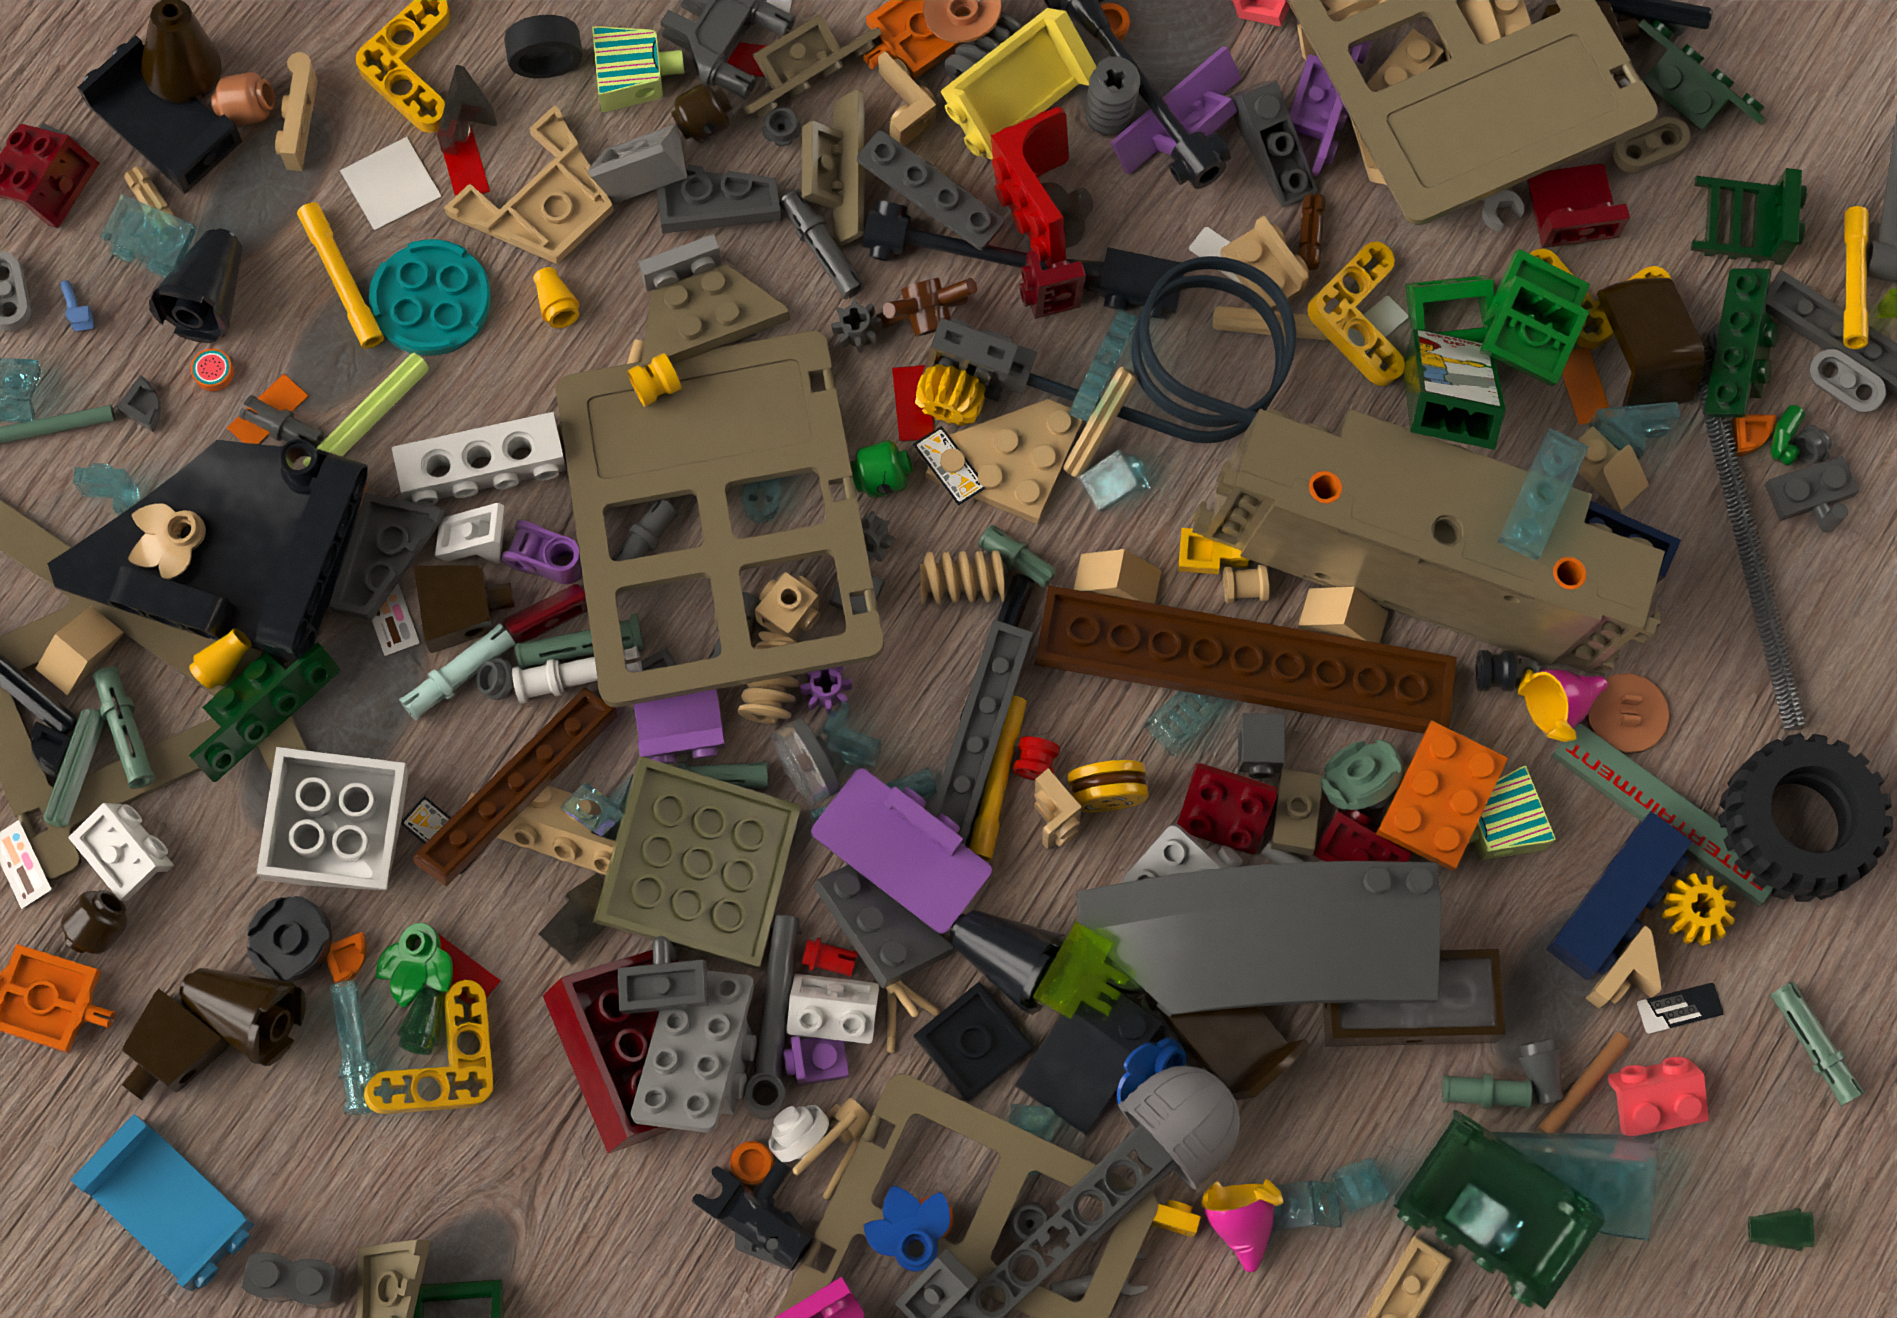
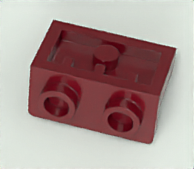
M1036 250L1027 252L1026 266L1021 267L1023 283L1019 284V290L1023 305L1025 307L1031 306L1034 318L1037 319L1081 308L1086 277L1082 262L1070 263L1068 261H1060L1050 265L1046 270H1042Z
M1339 808L1313 855L1325 862H1408L1412 851L1377 835L1379 826L1371 822L1373 817L1365 810Z

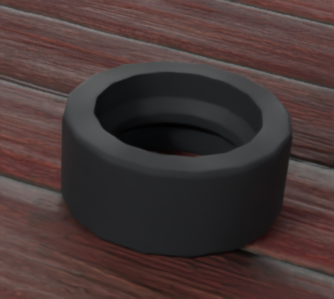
M558 15L527 17L514 23L505 33L504 41L508 65L513 72L520 76L534 79L551 78L563 75L581 63L583 53L579 29L575 22L566 17Z

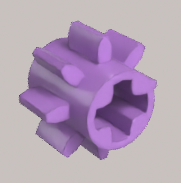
M844 666L805 673L810 683L800 685V691L803 695L811 694L809 700L810 710L818 705L824 707L829 715L831 714L832 706H835L837 703L843 706L847 705V697L842 691L852 689V680L841 679ZM821 682H830V693H823Z

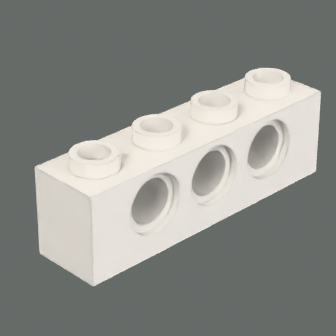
M554 412L392 447L400 491L404 501L428 506L437 503L438 499L446 497H472L478 493V490L492 487L500 490L509 489L518 485L519 481L532 478L539 481L550 480L557 477L560 472L567 471ZM526 448L531 450L529 456L524 459L516 460L511 457L517 449ZM479 457L491 459L484 468L476 469L471 467L472 462ZM436 467H450L449 472L443 477L431 476L432 471Z

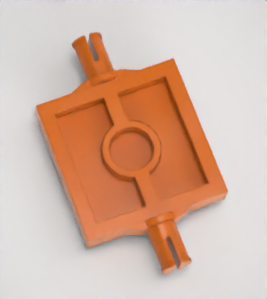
M890 0L866 16L868 27L870 29L879 27L882 34L878 36L880 45L864 54L863 58L866 64H869V68L874 69L878 65V56L886 51L893 60L896 58L900 59L908 68L911 78L915 80L953 54L960 44L965 43H953L942 40L930 31L923 14L925 0Z
M16 944L9 964L0 973V1032L70 1054L78 1031L85 1024V1021L109 1029L113 1022L98 1017V1015L112 1020L115 1019V1011L92 1005L93 993L101 971Z

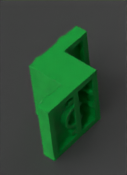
M1518 249L1513 254L1483 320V324L1489 326L1490 329L1480 352L1551 387L1556 385L1590 312L1581 307L1590 284Z

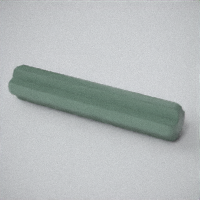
M85 708L80 713L43 816L44 821L51 826L65 828L69 824L105 723L98 710Z

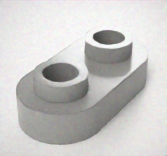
M0 251V275L4 272L10 273L7 279L0 280V329L15 331L22 328L30 319V300L24 270L19 261L11 253ZM9 309H17L14 315L10 317L5 316Z
M1827 349L1818 353L1810 363L1809 376L1814 385L1853 411L1859 413L1871 412L1883 403L1886 396V387L1883 380L1845 353L1836 349ZM1831 363L1836 366L1837 374L1835 377L1828 378L1823 375L1822 367L1824 364ZM1859 386H1867L1870 389L1871 396L1868 400H1861L1857 397L1856 390Z

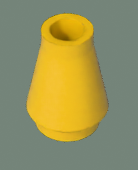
M545 267L534 274L533 279L537 287L542 319L549 323L552 328L560 329L570 326L579 317V301L560 279L554 268Z
M233 628L227 635L193 656L194 661L190 664L189 669L193 676L209 689H214L218 685H225L246 651L252 647V643L242 631Z

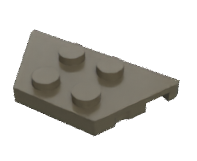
M727 264L651 291L641 360L644 367L650 364L653 357L662 353L667 355L673 365L790 321L789 310L783 303Z

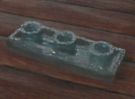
M1552 428L1545 433L1497 541L1498 543L1535 561L1541 557L1589 446ZM1537 492L1543 493L1546 500L1541 499Z

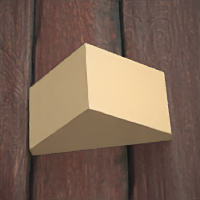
M1125 549L1084 553L1080 557L1074 590L1155 604L1161 570Z
M1356 587L1309 588L1298 628L1380 643L1388 611Z
M91 605L54 635L35 669L67 696H70L125 632Z

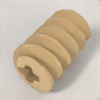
M943 551L939 563H936L932 552H927L923 564H920L921 604H925L929 592H932L936 604L942 603L945 592H949L953 603H958L962 591H965L969 603L975 602L978 591H982L986 603L991 602L994 591L999 592L1002 602H1004V566L999 551H992L989 562H986L982 551H976L971 563L965 551L959 552L956 563H953L948 551Z
M760 631L758 635L763 641L757 643L755 649L797 643V641L778 633ZM791 676L748 683L747 685L750 688L744 690L741 696L746 704L739 706L737 712L746 719L762 724L772 725L776 724L778 719L791 718V713L782 708L781 705L782 703H794L796 698L786 692V687H799L800 682Z

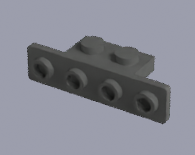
M881 130L872 137L857 155V162L978 250H984L1004 226L1005 219L971 195L963 186L943 175L931 163L922 160Z

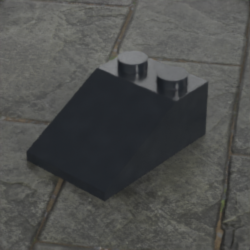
M1090 973L1015 1086L1079 1132L1086 1135L1117 1091L1122 1076L1127 1072L1123 1067L1127 1057L1139 1046L1150 1043L1162 1022Z

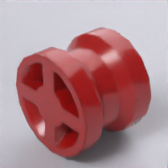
M1021 737L1018 744L1021 754L1020 758L1014 762L1012 770L1014 774L1033 781L1048 768L1054 774L1055 771L1052 768V763L1059 756L1060 746L1039 737Z

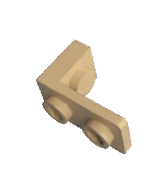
M884 51L878 56V72L907 103L892 115L890 137L906 146L935 123L936 99L927 87L923 85L919 87L913 81L908 68L900 59L896 58L893 60Z

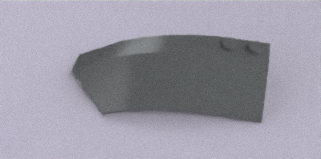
M1332 861L1264 864L1170 874L1077 892L1079 935L1091 946L1095 944L1113 961L1112 965L1137 988L1141 986L1158 1002L1157 1006L1168 1017L1175 1014L1271 1005L1349 1002L1436 1003L1438 1001L1442 903L1437 862Z

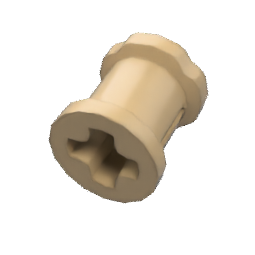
M1259 564L1257 569L1232 570L1231 567H1224L1223 590L1226 604H1232L1235 599L1259 597L1261 601H1268L1269 578L1266 565Z

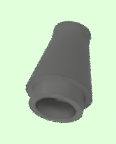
M1553 1038L1520 1045L1521 1056L1517 1058L1528 1080L1531 1081L1538 1104L1564 1099L1561 1089L1560 1048H1555Z

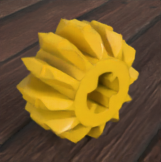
M935 364L934 367H927L924 374L921 375L917 385L915 403L922 408L924 414L932 415L935 417V420L945 421L948 425L955 423L959 426H965L966 424L974 423L977 415H980L984 404L986 387L979 382L976 376L967 374L966 370L956 369L953 365L945 367L941 364Z
M1696 873L1690 874L1686 878V883L1680 879L1676 880L1671 885L1673 893L1668 892L1663 896V902L1671 908L1662 912L1661 918L1674 920L1675 924L1670 927L1669 934L1674 935L1682 930L1684 932V944H1690L1697 938L1701 946H1707L1711 943L1712 937L1720 940L1726 936L1724 927H1730L1735 922V918L1727 911L1732 910L1736 906V901L1723 899V895L1728 891V886L1722 885L1715 889L1713 887L1715 882L1714 876L1708 875L1701 883ZM1698 903L1697 908L1702 906L1706 914L1702 917L1699 916L1700 911L1695 914L1692 909L1693 904Z

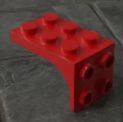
M1056 107L991 135L996 196L1003 207L1009 206L1017 230L1021 235L1027 234L1032 251L1036 250L1039 262L1044 261L1048 267L1056 262L1067 261L1063 216L1038 180V177L1064 165L1069 160L1067 116L1061 107Z

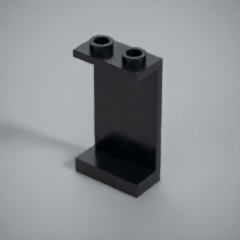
M135 35L127 43L119 45L112 53L111 58L102 66L90 71L77 88L86 105L186 194L243 141L235 123L225 114L218 118L196 97L189 98L190 102L176 103L165 101L153 94L148 88L141 72L144 45L141 39Z

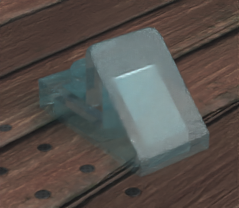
M1678 402L1597 409L1589 422V429L1594 426L1619 452L1629 444L1639 461L1645 453L1643 434L1646 438H1657L1668 434L1680 418Z

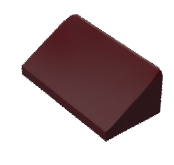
M578 584L571 585L505 618L504 624L515 643H525L587 612L585 592Z

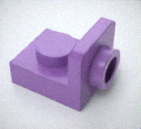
M799 1036L791 1037L792 1049L784 1050L787 1075H796L798 1086L849 1078L844 1041L814 1037L800 1039Z

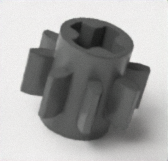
M852 299L851 305L845 309L837 307L836 310L840 322L831 324L834 334H842L839 342L843 349L851 344L857 347L858 352L861 353L863 346L868 345L870 342L877 345L878 340L874 330L883 328L881 318H872L875 314L872 303L864 308L858 305L856 299ZM861 322L860 329L853 330L855 328V323Z
M871 511L868 516L863 519L861 518L868 560L874 557L877 561L881 562L888 553L887 549L895 541V537L888 535L890 521H884L880 517L875 516L874 511Z

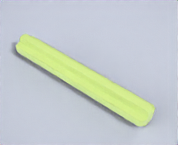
M416 353L410 354L316 448L343 456L428 372L429 367L426 361ZM307 456L304 459L303 465L305 468L309 465L311 457Z

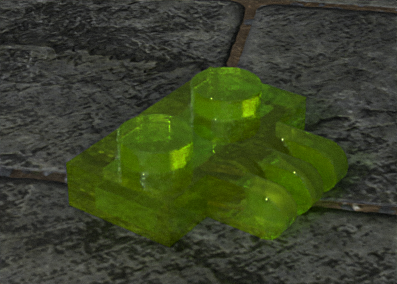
M1075 922L1033 998L1070 1020L1081 1001L1108 1016L1112 1007L1106 1002L1098 1000L1100 993L1102 992L1117 1001L1121 993L1106 983L1109 978H1112L1115 982L1126 985L1129 977L1104 963L1114 943Z

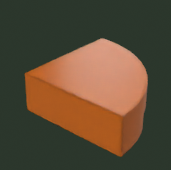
M1746 414V418L1733 417V437L1735 438L1734 442H1736L1734 447H1737L1734 452H1738L1734 457L1745 456L1761 448L1774 430L1776 415Z
M363 932L331 943L326 961L335 986L338 989L349 984L359 974L364 965L367 955V941Z

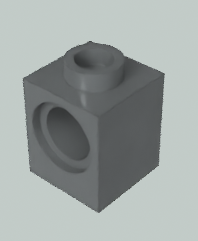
M1242 713L1238 723V772L1249 773V777L1256 779L1272 778L1274 773L1281 772L1285 764V714Z

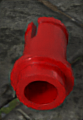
M817 937L816 941L807 940L801 964L808 965L810 971H813L814 967L851 978L858 952L822 943L821 938Z

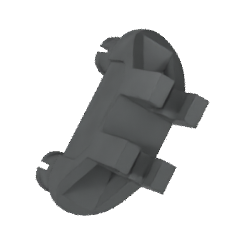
M683 0L681 3L682 8L698 16V20L693 22L668 10L660 23L665 28L662 32V37L690 52L701 83H706L712 87L719 85L746 100L750 95L747 90L752 92L757 78L728 64L729 58L751 25L757 23L782 37L789 33L788 30L791 31L796 16L768 3L767 0Z

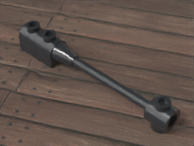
M1044 0L1048 8L1066 11L1069 17L1073 18L1092 36L1098 38L1111 57L1125 58L1137 67L1140 74V96L1177 144L1171 153V158L1174 162L1169 164L1170 172L1177 183L1182 185L1189 181L1195 189H1201L1216 181L1225 171L1226 162L1231 159L1226 144L1216 132L1207 137L1203 132H1195L1189 135L1110 29V23L1099 4L1104 0Z
M877 201L876 208H871L869 211L863 247L871 249L869 255L871 258L893 262L894 254L903 255L905 246L908 244L1018 268L1026 266L1027 253L992 245H987L984 250H978L963 239L910 229L911 217L907 216L908 207L904 205ZM1107 247L1104 262L1066 259L1070 263L1082 262L1086 274L1084 289L1098 294V297L1105 298L1104 307L1127 311L1128 303L1145 306L1152 289L1159 279L1170 269L1182 263ZM1044 261L1040 262L1041 269L1046 270L1048 268ZM1184 274L1181 275V276H1179V277H1177V278H1175L1174 280H1177V279H1179V278H1183V277H1184ZM1180 291L1160 301L1151 311L1150 317L1166 319L1168 311L1176 313Z

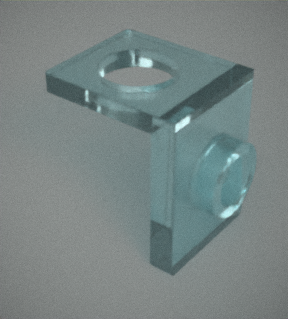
M633 774L609 798L589 784L583 783L563 803L561 810L602 837L617 822L620 823L624 816ZM581 800H592L600 806L601 813L597 815L586 814L579 808L578 802Z
M1304 1181L1275 1185L1281 1191L1284 1203L1275 1206L1272 1231L1310 1226L1342 1227L1337 1183ZM1323 1193L1327 1195L1330 1203L1328 1216H1326L1322 1208Z

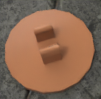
M1631 673L1614 674L1606 678L1608 682L1607 689L1596 698L1587 715L1588 726L1591 731L1624 754L1641 753L1655 746L1665 734L1670 718L1667 701L1660 689L1647 678Z

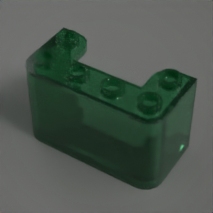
M1455 1109L1395 1195L1394 1207L1400 1210L1397 1216L1404 1223L1418 1231L1422 1225L1430 1229L1435 1226L1437 1228L1435 1234L1442 1241L1454 1248L1461 1244L1474 1253L1472 1260L1480 1267L1492 1274L1497 1269L1504 1273L1509 1285L1512 1287L1509 1293L1514 1298L1530 1308L1536 1303L1544 1310L1606 1222L1603 1210L1587 1196L1467 1115Z

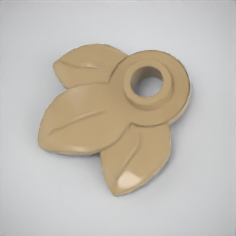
M163 503L148 505L132 513L134 522L145 534L130 553L128 560L143 568H156L159 566L161 577L167 580L174 579L183 574L191 563L192 551L202 543L205 537L206 528L202 518L188 510L175 512ZM190 526L191 531L189 535L181 538V531L185 527Z

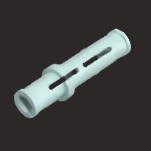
M501 624L496 625L488 634L440 670L433 669L429 672L427 680L399 699L405 710L409 714L411 713V717L416 721L442 699L449 700L455 695L453 691L477 674L484 662L497 658L509 648L515 646V642L507 630L503 631L504 627Z

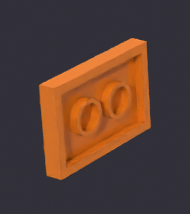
M1431 720L1376 834L1432 862H1437L1438 865L1453 872L1457 868L1508 757Z

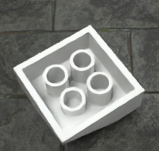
M276 747L256 874L264 881L387 890L404 809L409 775L406 763Z

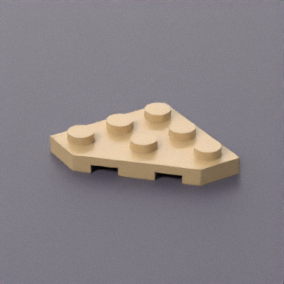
M1050 399L1040 401L950 434L949 436L960 451L954 448L945 450L941 455L940 464L945 471L956 473L964 467L965 456L978 473L979 483L986 488L972 498L1038 524L1083 424L1085 414ZM928 466L925 478L942 485Z

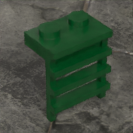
M1786 168L1775 185L1696 176L1694 186L1708 188L1705 242L1692 241L1691 251L1704 252V256L1710 257L1714 254L1728 255V259L1735 260L1738 256L1752 258L1751 262H1760L1761 259L1775 261L1776 265H1783L1794 248L1802 244L1805 235V222L1800 221V209H1803L1807 196V187L1801 185L1802 170ZM1720 189L1731 191L1729 244L1717 243ZM1743 192L1755 193L1752 247L1740 246Z

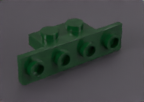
M1644 19L1640 22L1639 27L1668 49L1643 79V82L1703 131L1729 100L1760 125L1764 124L1767 119L1760 113L1765 107L1748 93L1743 98H1740L1730 89L1735 82L1717 68L1712 74L1700 65L1705 58L1688 44L1681 50L1671 42L1670 39L1674 33L1657 19L1652 25Z
M1733 268L1729 271L1704 409L1708 417L1746 418L1749 398H1762L1764 384L1770 382L1772 373L1771 361L1769 360L1770 348L1775 347L1778 340L1777 325L1772 323L1765 309L1771 278L1770 268Z
M318 642L286 670L267 652H264L202 707L220 728L189 756L213 782H217L339 674L340 668Z

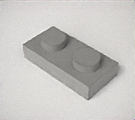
M714 234L644 259L638 263L641 279L648 292L673 284L693 274L697 275L713 269L721 264L718 243Z

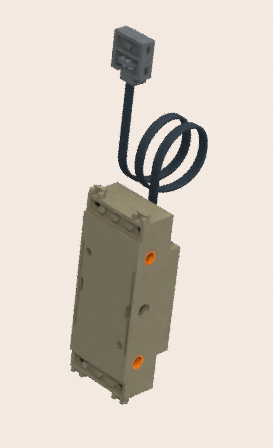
M1218 256L1197 257L1184 261L1170 269L1156 283L1139 316L1132 337V363L1134 372L1138 376L1139 384L1158 407L1182 421L1204 427L1235 426L1219 431L1193 430L1126 406H1122L1117 417L1195 443L1222 442L1245 432L1231 457L1224 463L1216 480V482H1219L1216 490L1217 494L1211 511L1206 509L1207 503L1205 501H1202L1197 507L1192 519L1195 522L1192 529L1193 533L1241 550V557L1329 588L1356 587L1380 606L1506 650H1513L1514 653L1528 658L1530 656L1531 659H1538V661L1548 665L1557 661L1589 673L1592 672L1604 676L1607 669L1611 670L1615 661L1619 659L1620 648L1632 639L1645 643L1648 635L1652 637L1655 634L1656 628L1661 625V614L1656 612L1651 617L1647 615L1665 551L1654 548L1651 542L1643 538H1626L1614 534L1612 529L1606 525L1584 523L1592 497L1591 493L1469 451L1462 446L1449 444L1426 435L1411 433L1407 428L1353 409H1349L1333 434L1322 425L1313 423L1305 425L1291 420L1290 416L1282 411L1275 409L1267 410L1288 375L1296 346V327L1293 311L1281 288L1268 275L1254 266L1235 259ZM1214 269L1231 272L1251 280L1260 286L1276 304L1284 324L1286 346L1281 325L1273 309L1259 294L1247 286L1213 275H1193L1177 280L1174 279L1188 272ZM1211 288L1235 295L1250 304L1266 322L1274 342L1275 370L1267 394L1254 405L1244 409L1194 391L1174 379L1159 362L1150 339L1149 322L1151 311L1160 301L1184 289ZM940 318L923 374L927 367H934L935 364H941L945 367L953 365L956 369L966 370L967 374L976 376L979 382L986 387L984 397L997 402L1003 388L1023 394L1026 385L1096 409L1101 398L1030 373L1037 355L1036 351L1011 343L1012 339L1002 334L984 329L982 332L974 330L965 321ZM1142 353L1151 373L1169 392L1188 403L1221 415L1204 414L1190 410L1165 396L1149 377L1143 363Z

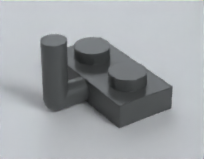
M1843 456L1769 479L1765 484L1780 521L1813 511L1820 529L1826 533L1832 532L1848 515L1847 507L1838 502L1853 498L1859 492ZM1831 504H1835L1831 509L1828 506Z
M665 936L656 937L653 941V965L618 968L619 1011L622 1014L709 1006L707 963L704 960L674 962L679 957V950Z

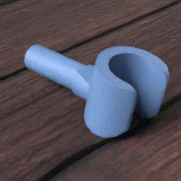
M62 281L60 286L67 302L66 317L71 322L72 329L74 331L93 329L94 318L90 305L78 307L70 281Z

